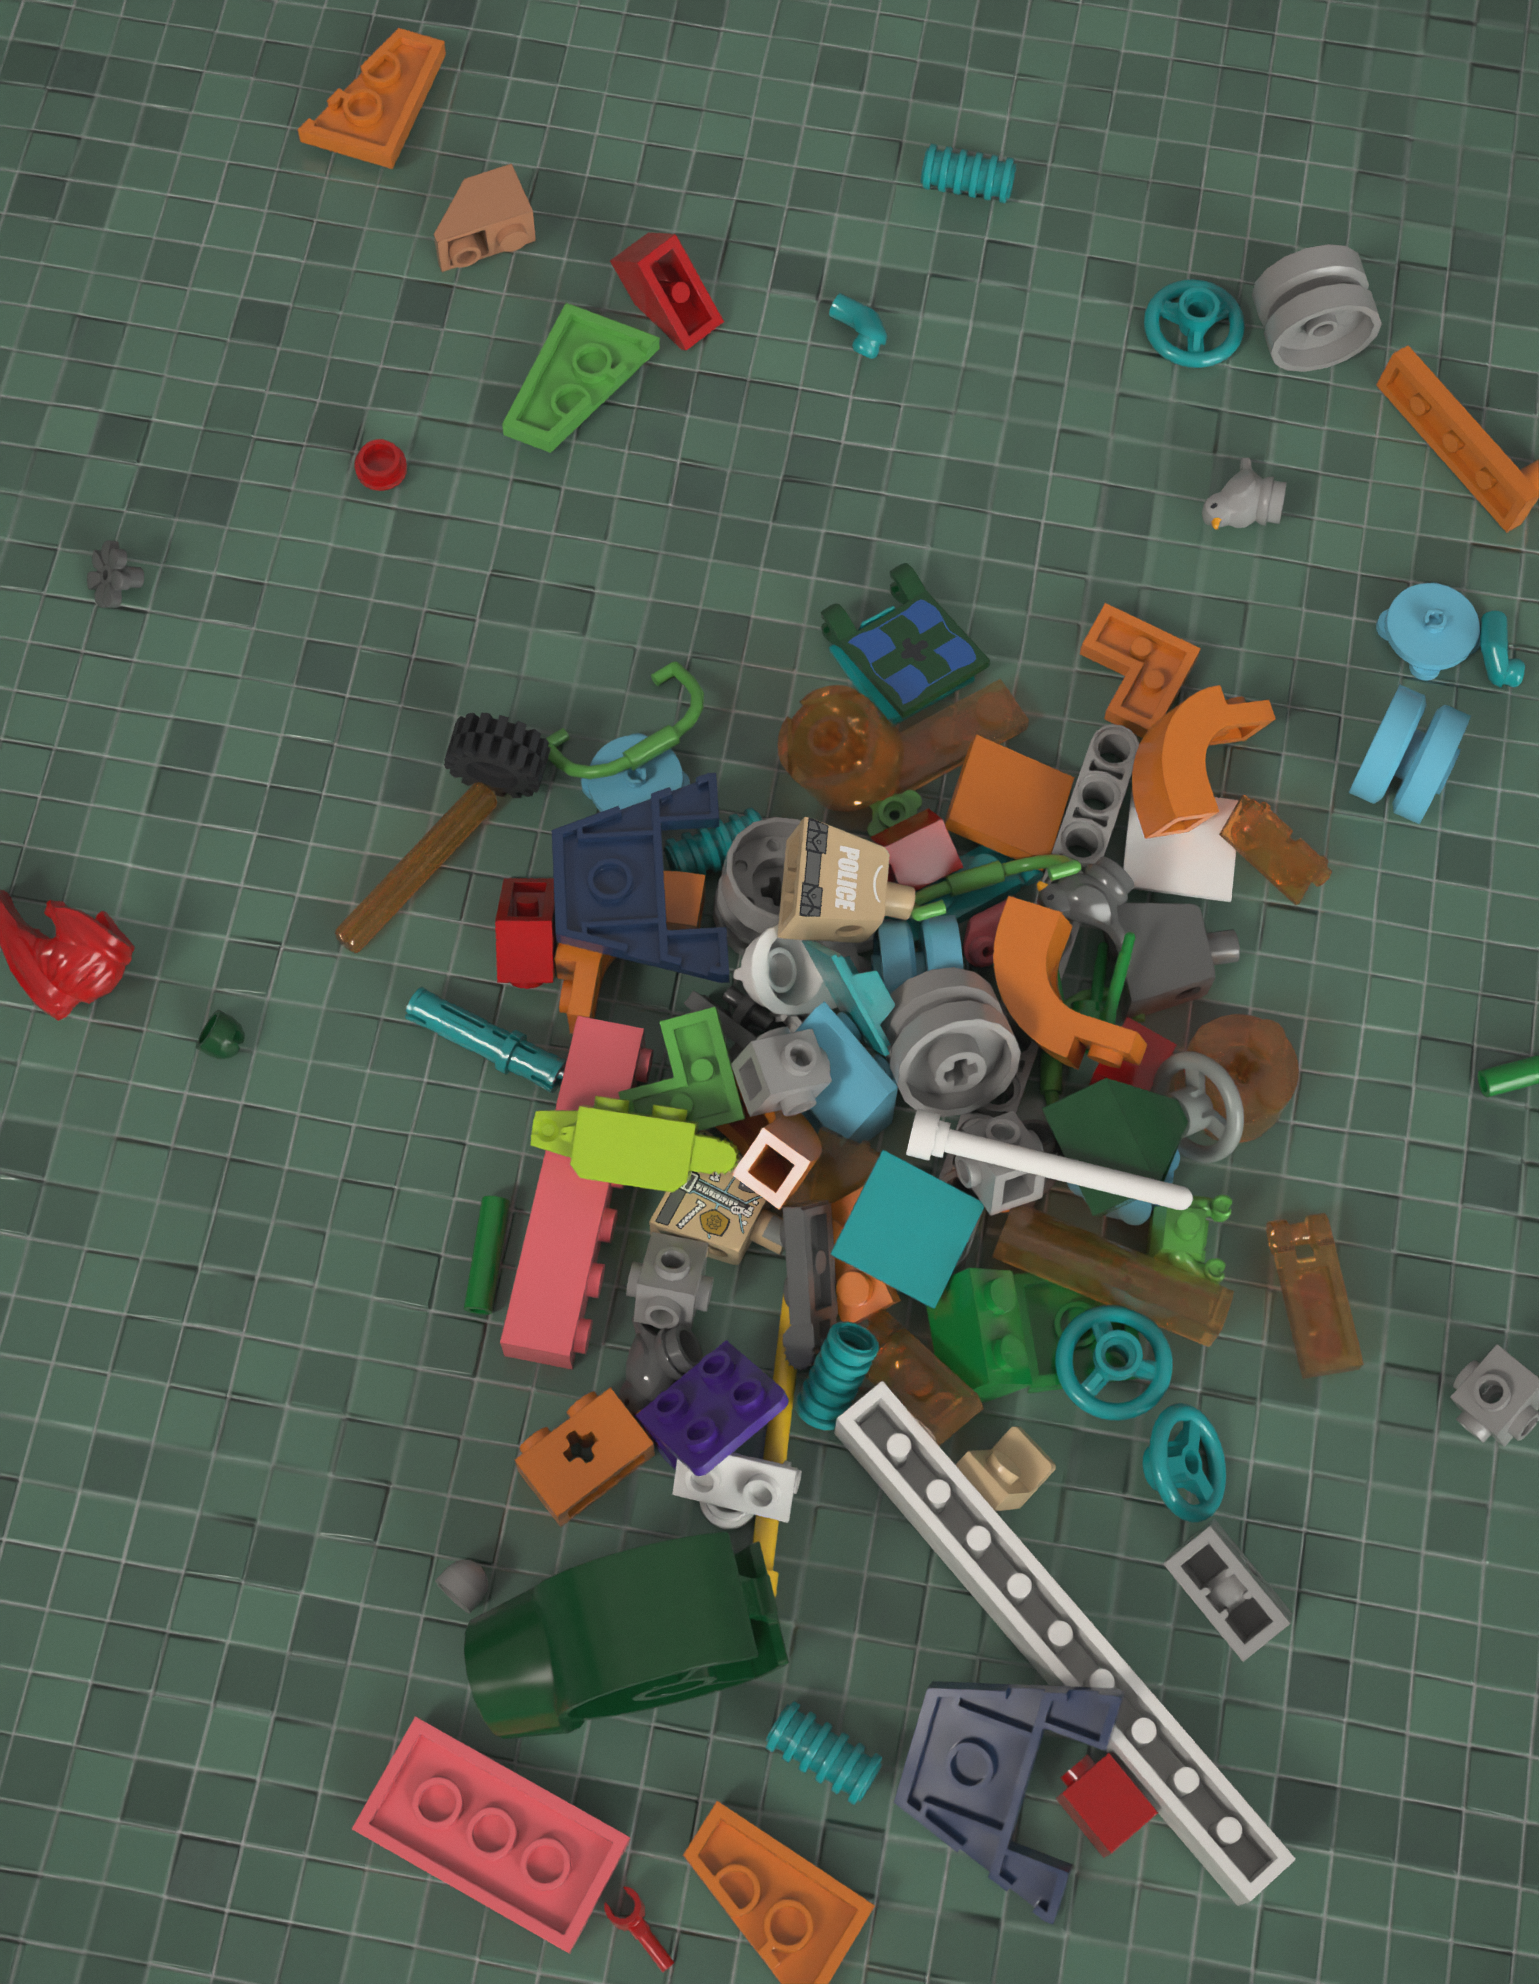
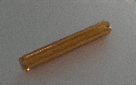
M477 782L458 799L336 928L335 935L342 946L353 953H358L496 808L498 803L497 797L491 789Z

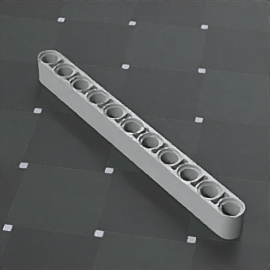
M1111 724L1103 726L1092 737L1052 854L1066 855L1078 860L1081 864V870L1078 873L1083 874L1088 864H1095L1100 857H1104L1132 776L1133 763L1139 743L1135 734L1122 725ZM1103 753H1113L1119 756L1123 762L1109 763L1100 755ZM1098 799L1107 806V809L1093 810L1084 801ZM1074 845L1082 846L1088 849L1091 856L1085 858L1076 857L1067 848ZM1046 869L1042 882L1054 884L1060 879L1051 881ZM1069 918L1066 919L1073 927L1059 963L1061 982L1081 926L1080 922ZM1002 998L999 1004L1003 1015L1006 1017L1015 1038L1026 1047V1051L1020 1054L1018 1072L1004 1091L1008 1095L1009 1101L1001 1105L989 1103L969 1113L962 1114L956 1131L962 1132V1128L973 1125L981 1119H991L1012 1111L1017 1114L1039 1046L1019 1027L1010 1015ZM947 1153L939 1179L957 1189H964L972 1197L980 1201L972 1188H966L961 1183L955 1167L956 1155ZM982 1214L952 1275L961 1272L965 1267Z

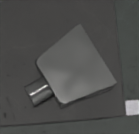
M1124 903L1121 906H1117L1118 920L1124 932H1133L1136 936L1119 1001L1123 1021L1127 1017L1132 1019L1140 1014H1145L1146 1016L1205 996L1215 980L1214 965L1239 961L1240 947L1235 930L1230 929L1206 933L1201 909L1195 904ZM1103 931L1104 940L1109 946L1108 957L1113 975L1121 949Z

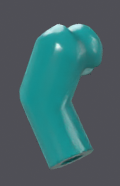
M839 293L831 305L829 316L855 329L859 333L852 343L854 351L867 358H875L879 353L881 344L885 346L887 340V333L880 316L873 309Z
M1500 611L1486 612L1480 620V647L1488 680L1499 688L1503 685L1517 687L1522 683L1525 664L1519 658H1508L1507 617Z

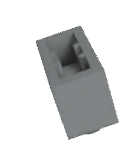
M1215 1518L1168 1555L1163 1563L1243 1662L1291 1624L1293 1613Z

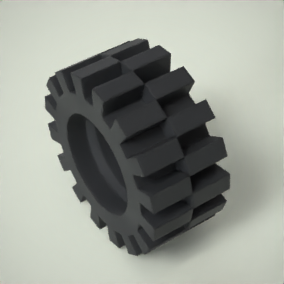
M482 712L480 718L475 713L466 714V718L460 716L455 723L444 759L445 768L450 769V774L454 778L462 777L461 783L467 786L475 784L478 786L477 790L484 793L487 792V789L495 791V796L505 797L506 793H509L512 798H521L522 794L530 797L533 796L534 792H538L551 747H548V740L540 738V732L535 729L527 731V724L517 721L516 724L508 722L509 717L499 715L498 719H493L490 713Z

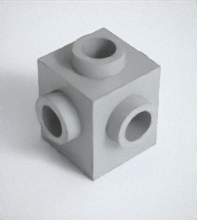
M787 1027L770 1030L760 1035L755 1041H751L731 1063L750 1117L782 1110L785 1116L805 1112L816 1105L815 1098L832 1082L828 1056L819 1047L813 1029L790 1033Z
M1014 1111L991 1119H981L973 1125L962 1128L964 1133L1044 1152L1037 1134L1032 1130L1028 1131ZM958 1155L955 1157V1167L961 1183L966 1188L973 1189L990 1216L1035 1201L1043 1196L1045 1177Z
M656 1232L651 1233L643 1263L633 1261L627 1283L626 1296L636 1298L634 1322L649 1324L660 1329H670L682 1324L692 1330L696 1311L707 1312L712 1294L714 1277L705 1276L709 1243Z
M1498 1344L1481 1363L1476 1360L1470 1362L1459 1373L1453 1383L1456 1391L1450 1398L1458 1409L1462 1411L1456 1420L1482 1443L1489 1436H1492L1505 1447L1513 1437L1518 1441L1525 1438L1539 1421V1411H1537L1539 1409V1378ZM1502 1397L1498 1402L1492 1403L1495 1399Z

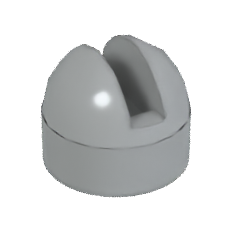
M458 1560L454 1562L435 1580L439 1588L456 1605L469 1614L483 1600L488 1590V1578L480 1564L471 1560Z

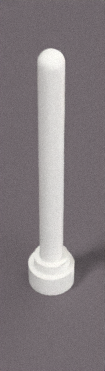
M917 1109L906 1153L908 1156L930 1161L931 1155L943 1158V1154L946 1152L1177 1210L1187 1209L1193 1200L1191 1191L1183 1186L950 1129L951 1123L940 1121L941 1114Z

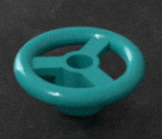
M1187 279L1166 285L1152 297L1145 310L1144 328L1148 341L1162 357L1177 365L1203 368L1221 363L1236 351L1244 336L1245 321L1240 305L1225 289L1208 281ZM1181 296L1179 303L1170 302L1174 298ZM1160 316L1179 325L1182 334L1187 336V351L1175 347L1164 337L1159 326ZM1228 317L1230 328L1225 341L1218 347L1204 352L1203 337L1208 332V329L1214 323Z
M1102 1305L1086 1310L1067 1325L1060 1336L1056 1348V1372L1064 1392L1081 1410L1101 1419L1127 1420L1148 1412L1162 1399L1171 1381L1173 1359L1164 1333L1152 1319L1130 1307ZM1111 1322L1126 1324L1139 1331L1149 1342L1155 1361L1142 1359L1143 1351L1137 1338L1129 1332L1113 1330ZM1092 1328L1097 1341L1093 1352L1095 1369L1080 1384L1073 1368V1354L1081 1336ZM1109 1352L1121 1354L1125 1360V1366L1120 1368L1111 1366L1106 1360V1354ZM1132 1376L1151 1381L1141 1395L1130 1401L1111 1403L1095 1397L1110 1380L1122 1381Z
M1176 1403L1165 1408L1153 1425L1150 1445L1143 1454V1472L1150 1487L1158 1491L1168 1509L1177 1517L1187 1522L1198 1523L1205 1521L1217 1511L1225 1492L1226 1464L1220 1439L1209 1419L1192 1405ZM1183 1421V1429L1173 1441L1168 1442L1173 1426L1177 1422ZM1200 1439L1207 1456L1208 1479L1202 1470V1460L1199 1453ZM1184 1488L1196 1495L1200 1503L1195 1505L1188 1503L1177 1489Z

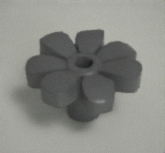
M107 540L103 543L101 550L94 549L92 565L97 571L87 573V587L90 590H96L94 598L100 608L119 607L122 602V590L141 588L144 583V571L141 567L125 566L128 558L127 553L124 549H119V542Z

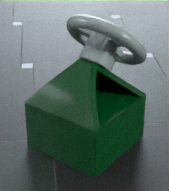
M1192 1051L1176 1053L1160 1065L1153 1080L1152 1092L1105 1078L1042 1108L1066 1158L1163 1182L1166 1179L1177 1149L1180 1154L1196 1162H1217L1226 1158L1234 1151L1241 1139L1244 1127L1242 1100L1231 1076L1212 1058ZM1185 1069L1186 1087L1169 1093L1171 1080L1177 1072ZM1205 1075L1215 1084L1222 1096L1226 1109V1119L1213 1109L1212 1101L1205 1090ZM1207 1128L1219 1141L1213 1145L1204 1146L1194 1143L1187 1136ZM1079 1186L1094 1217L1100 1218L1136 1201V1199Z

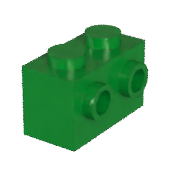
M968 1268L952 1275L935 1309L926 1305L942 1402L987 1403L1033 1385L1013 1271Z

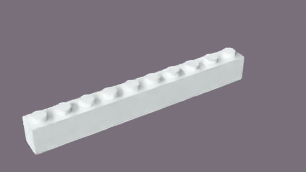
M883 1381L837 1418L834 1434L1049 1686L1118 1688L1125 1691L1106 1753H1110L1159 1815L1237 1906L1251 1902L1296 1860Z

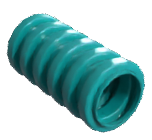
M931 143L925 152L921 183L923 184V189L930 190L931 185L938 186L939 192H945L947 188L953 189V194L960 195L962 191H967L968 196L971 198H975L978 193L984 194V200L990 201L992 196L999 197L1000 203H1006L1007 199H1010L1016 164L1014 163V158L1007 157L1006 162L999 161L998 155L992 154L991 158L987 159L984 158L983 152H976L975 156H970L966 149H961L960 154L953 153L952 147L946 146L945 150L942 151L938 150L937 144Z
M750 807L744 810V816L739 817L737 813L729 815L728 822L726 823L719 819V827L710 829L698 828L695 835L685 832L681 834V840L677 842L674 838L665 840L664 850L671 871L702 874L705 877L707 870L711 869L714 873L722 871V865L725 862L727 852L737 834L753 822L763 820L758 811Z
M838 1322L832 1325L827 1334L828 1338L823 1342L821 1351L815 1358L814 1365L807 1375L808 1378L804 1381L801 1391L794 1401V1407L798 1416L814 1428L821 1430L835 1429L837 1418L851 1407L852 1401L859 1391L858 1388L863 1383L865 1374L869 1371L872 1360L875 1359L879 1351V1343L875 1336L868 1329L852 1322Z
M793 1701L790 1705L787 1704L766 1738V1749L770 1752L775 1751L776 1748L783 1752L782 1759L787 1763L792 1759L800 1763L798 1770L803 1773L810 1769L816 1773L815 1781L822 1784L825 1780L832 1783L831 1791L835 1794H839L841 1790L849 1794L847 1799L849 1803L855 1805L857 1801L861 1802L883 1765L880 1763L882 1756L875 1753L871 1757L864 1753L866 1749L864 1744L859 1742L856 1747L848 1742L850 1738L848 1734L842 1732L839 1736L832 1732L833 1725L825 1722L822 1726L815 1721L817 1714L812 1711L808 1712L807 1715L799 1711L801 1704Z

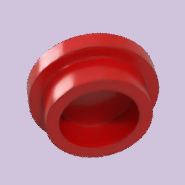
M376 439L366 443L360 449L354 463L356 476L361 484L376 491H385L396 487L403 481L407 473L406 457L402 450L392 442L383 439Z

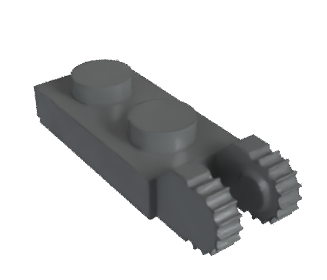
M807 1200L783 1207V1220L780 1225V1240L785 1248L787 1268L783 1294L785 1303L789 1307L791 1325L783 1334V1347L786 1348L784 1354H786L785 1360H788L789 1366L792 1365L794 1369L798 1368L800 1371L807 1370L814 1365V1360L821 1351V1346L825 1339L828 1338L827 1334L832 1325L836 1323V1316H838L835 1257L830 1255L834 1247L832 1208L828 1200Z

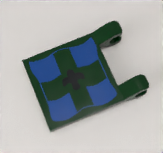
M908 563L900 564L890 571V577L894 580L890 585V593L903 605L857 631L847 612L840 604H832L821 611V618L825 621L821 626L824 637L845 652L903 719L990 667V659L927 592L917 573Z

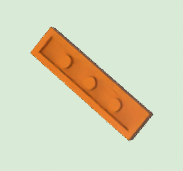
M1409 345L1394 352L1376 386L1506 533L1521 525L1539 498V459L1519 469Z

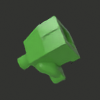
M1224 1194L1215 1196L1214 1199L1192 1195V1203L1185 1210L1155 1206L1149 1219L1144 1271L1204 1281L1210 1286L1219 1285L1225 1276V1273L1221 1272L1224 1271L1226 1263L1221 1259L1212 1258L1204 1264L1206 1251L1202 1249L1207 1244L1209 1220H1206V1217H1211L1216 1222L1226 1221L1231 1215V1209L1229 1208L1232 1205V1199Z

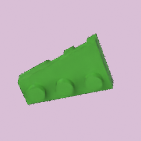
M565 303L502 423L503 435L551 453L660 349V338Z

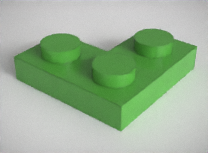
M717 1007L659 1021L674 1078L618 1092L620 1099L630 1101L629 1112L652 1115L653 1104L687 1109L686 1120L699 1122L698 1131L745 1119L746 1115L736 1077L731 1067L732 1062Z

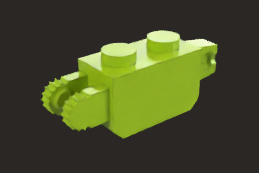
M595 1096L594 1106L582 1105L579 1106L578 1110H538L535 1112L531 1146L571 1158V1167L582 1179L675 1192L691 1180L692 1171L707 1174L717 1172V1175L720 1173L725 1175L728 1171L732 1172L734 1167L738 1165L737 1161L741 1159L738 1155L740 1153L737 1150L738 1145H734L733 1141L729 1142L727 1138L720 1140V1137L698 1134L699 1122L686 1120L688 1110L683 1108L653 1104L652 1115L629 1112V1100Z

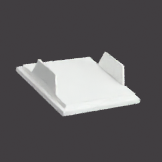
M1131 789L1123 869L1134 882L1133 889L1231 902L1241 801L1215 797L1219 812L1190 832L1145 839Z

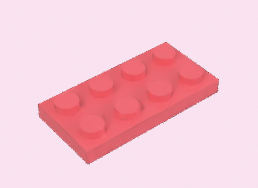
M417 1717L413 1719L352 1827V1830L569 1954L631 1840L629 1836Z

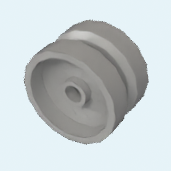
M1330 244L1305 248L1280 259L1268 267L1256 280L1252 297L1260 321L1265 327L1264 336L1275 365L1287 371L1300 372L1328 368L1358 354L1377 337L1382 322L1372 293L1367 290L1369 283L1358 252L1347 246Z
M956 967L933 969L906 980L890 994L896 1006L880 1026L891 1044L887 1047L890 1052L886 1056L887 1061L890 1064L902 1097L907 1104L916 1110L921 1109L941 1114L940 1117L962 1115L989 1104L1007 1089L1018 1072L1021 1052L1012 1029L1003 1015L996 995L986 980L976 972Z

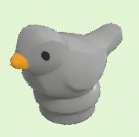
M1241 458L1240 471L1228 481L1221 492L1213 494L1205 501L1202 509L1203 521L1214 529L1227 525L1235 528H1245L1254 521L1266 526L1267 522L1280 524L1287 482L1275 481L1274 477L1271 476L1262 479L1253 471L1250 458Z

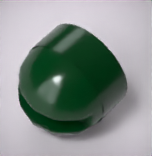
M221 1010L215 1011L204 1026L197 1040L196 1049L217 1059H228L237 1055L240 1050L238 1044L243 1043L245 1039L242 1025Z

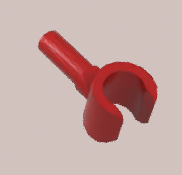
M625 1886L623 1887L624 1890L635 1902L633 1913L626 1918H618L605 1902L604 1911L606 1916L617 1929L630 1931L663 1973L675 1962L652 1933L651 1927L644 1919L645 1905L636 1891Z

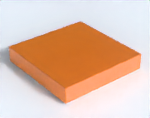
M976 734L969 745L944 824L948 831L1015 860L1038 855L1052 854L1075 777Z

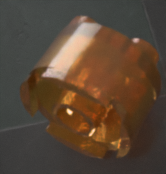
M825 686L810 692L799 702L803 706L792 719L788 716L786 717L778 737L780 762L790 776L823 807L841 812L856 811L866 808L878 800H884L896 792L899 784L898 776L904 761L903 740L894 723L869 698L848 686Z
M1232 1014L1216 1018L1202 1025L1197 1030L1186 1050L1202 1053L1215 1060L1228 1072L1237 1086L1244 1110V1127L1239 1143L1259 1138L1268 1131L1281 1117L1296 1090L1299 1079L1298 1059L1292 1044L1286 1037L1284 1029L1273 1020L1261 1019L1245 1014ZM1185 1069L1180 1070L1176 1074L1175 1091L1186 1087ZM1205 1075V1090L1212 1101L1213 1109L1226 1119V1109L1222 1096L1215 1084ZM1238 1079L1244 1080L1245 1084L1238 1083ZM1207 1128L1203 1129L1206 1131L1205 1135L1219 1141Z

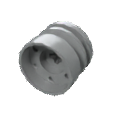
M773 817L753 822L737 834L727 852L722 868V876L719 879L718 888L714 895L713 919L716 927H726L727 944L742 956L745 949L755 938L760 937L766 929L779 923L786 841L801 822L798 819Z

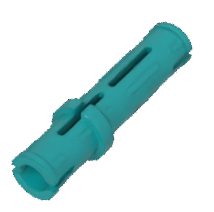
M424 987L417 989L411 997L405 1011L407 1012L405 1015L407 1020L425 1027L471 1052L479 1054L495 1063V1069L505 1075L512 1072L534 1082L550 1093H554L561 1085L567 1060L527 1041L526 1034L518 1030L509 1032L476 1014L440 998Z

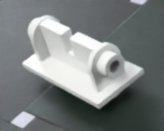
M733 1452L706 1475L696 1476L677 1459L672 1495L788 1523L793 1493L796 1494L798 1491L802 1471L791 1467L792 1463L785 1460L783 1464Z

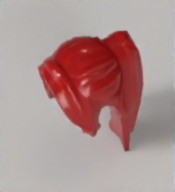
M0 890V946L10 971L37 1007L59 1021L66 1018L81 1001L90 1004L96 999L112 992L122 979L126 966L132 960L135 946L107 912L101 911L94 919L82 910L68 907L63 901L49 900L44 914L52 919L56 927V937L49 938L41 933L40 929L32 928L27 924L16 910L8 892Z

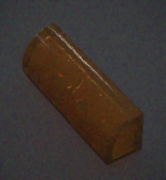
M1025 1204L1011 1209L992 1256L995 1259L1103 1304L1120 1305L1152 1319L1159 1327L1209 1348L1222 1331L1234 1291Z

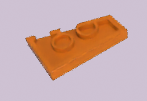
M398 28L360 66L361 74L344 91L338 88L327 99L328 107L315 120L308 118L298 128L300 142L393 169L446 56L445 42Z
M716 1801L683 1854V1857L781 1984H829L875 1905L719 1801Z

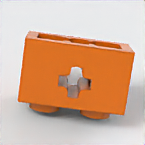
M611 1387L599 1396L595 1391L584 1395L568 1409L567 1415L570 1417L552 1432L548 1427L538 1430L519 1447L522 1454L515 1459L518 1472L560 1527L655 1455L654 1443ZM579 1443L583 1448H588L593 1444L591 1447L592 1461L585 1463L579 1457L572 1460L573 1456L570 1447Z

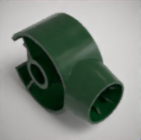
M726 1531L681 1537L628 1549L591 1560L555 1574L540 1582L534 1588L471 1619L465 1631L464 1657L473 1699L482 1719L493 1734L502 1739L567 1734L581 1728L586 1720L626 1715L688 1701L753 1681L781 1669L789 1663L760 1541L749 1544L746 1548L734 1554L729 1533Z

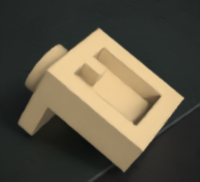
M1011 1427L991 1450L968 1451L956 1464L957 1468L995 1511L1020 1509L1056 1469V1464L1021 1427Z

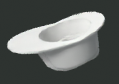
M778 925L766 929L760 937L755 938L744 951L741 967L732 971L733 978L742 981L749 997L759 1005L768 1008L774 1014L789 1016L812 1013L824 1001L831 1009L837 1008L802 940L777 937ZM817 941L841 954L843 957L850 956L859 972L860 961L854 943Z

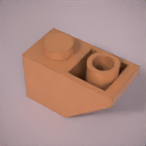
M512 163L463 180L434 233L438 264L442 272L456 267H468L480 259L504 251H516L525 244L536 241L533 210Z

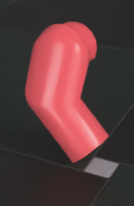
M1007 899L972 916L967 923L962 949L965 958L974 967L982 968L994 963L996 930Z

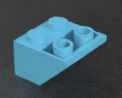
M824 1001L813 1010L795 1032L813 1029L819 1047L828 1056L832 1082L815 1098L816 1105L802 1112V1114L812 1125L820 1141L835 1159L841 1163L892 1124L898 1086L895 1084L896 1080L891 1071L890 1064L879 1054L872 1057L859 1042L862 1037L854 1022L843 1012L836 1015Z

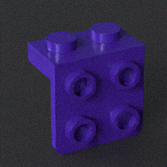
M726 1340L714 1351L707 1354L673 1385L660 1393L635 1416L664 1460L673 1469L676 1470L677 1459H679L694 1475L703 1476L714 1469L784 1410L788 1405L789 1399L776 1382Z

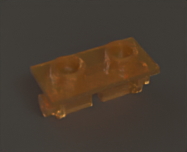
M1244 794L1240 797L1219 835L1293 904L1298 905L1311 882L1316 887H1319L1330 878L1332 870L1327 867L1329 861L1324 855L1320 856L1302 838L1294 841L1290 837L1293 830L1270 810L1271 806L1266 801L1259 803L1254 798L1250 800Z

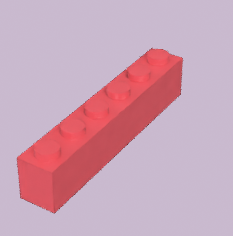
M577 1016L555 1110H578L579 1106L582 1105L594 1106L595 1096L620 1099L618 1092L636 1088L638 1081L647 1083L652 1067L654 1050L647 1049L645 1046L644 1028ZM546 1150L500 1344L506 1357L572 1370L576 1353L586 1354L589 1346L593 1320L584 1318L589 1297L598 1299L601 1292L605 1264L597 1263L601 1242L611 1243L615 1231L618 1211L617 1209L609 1208L613 1189H623L624 1185L582 1179L571 1167V1158Z

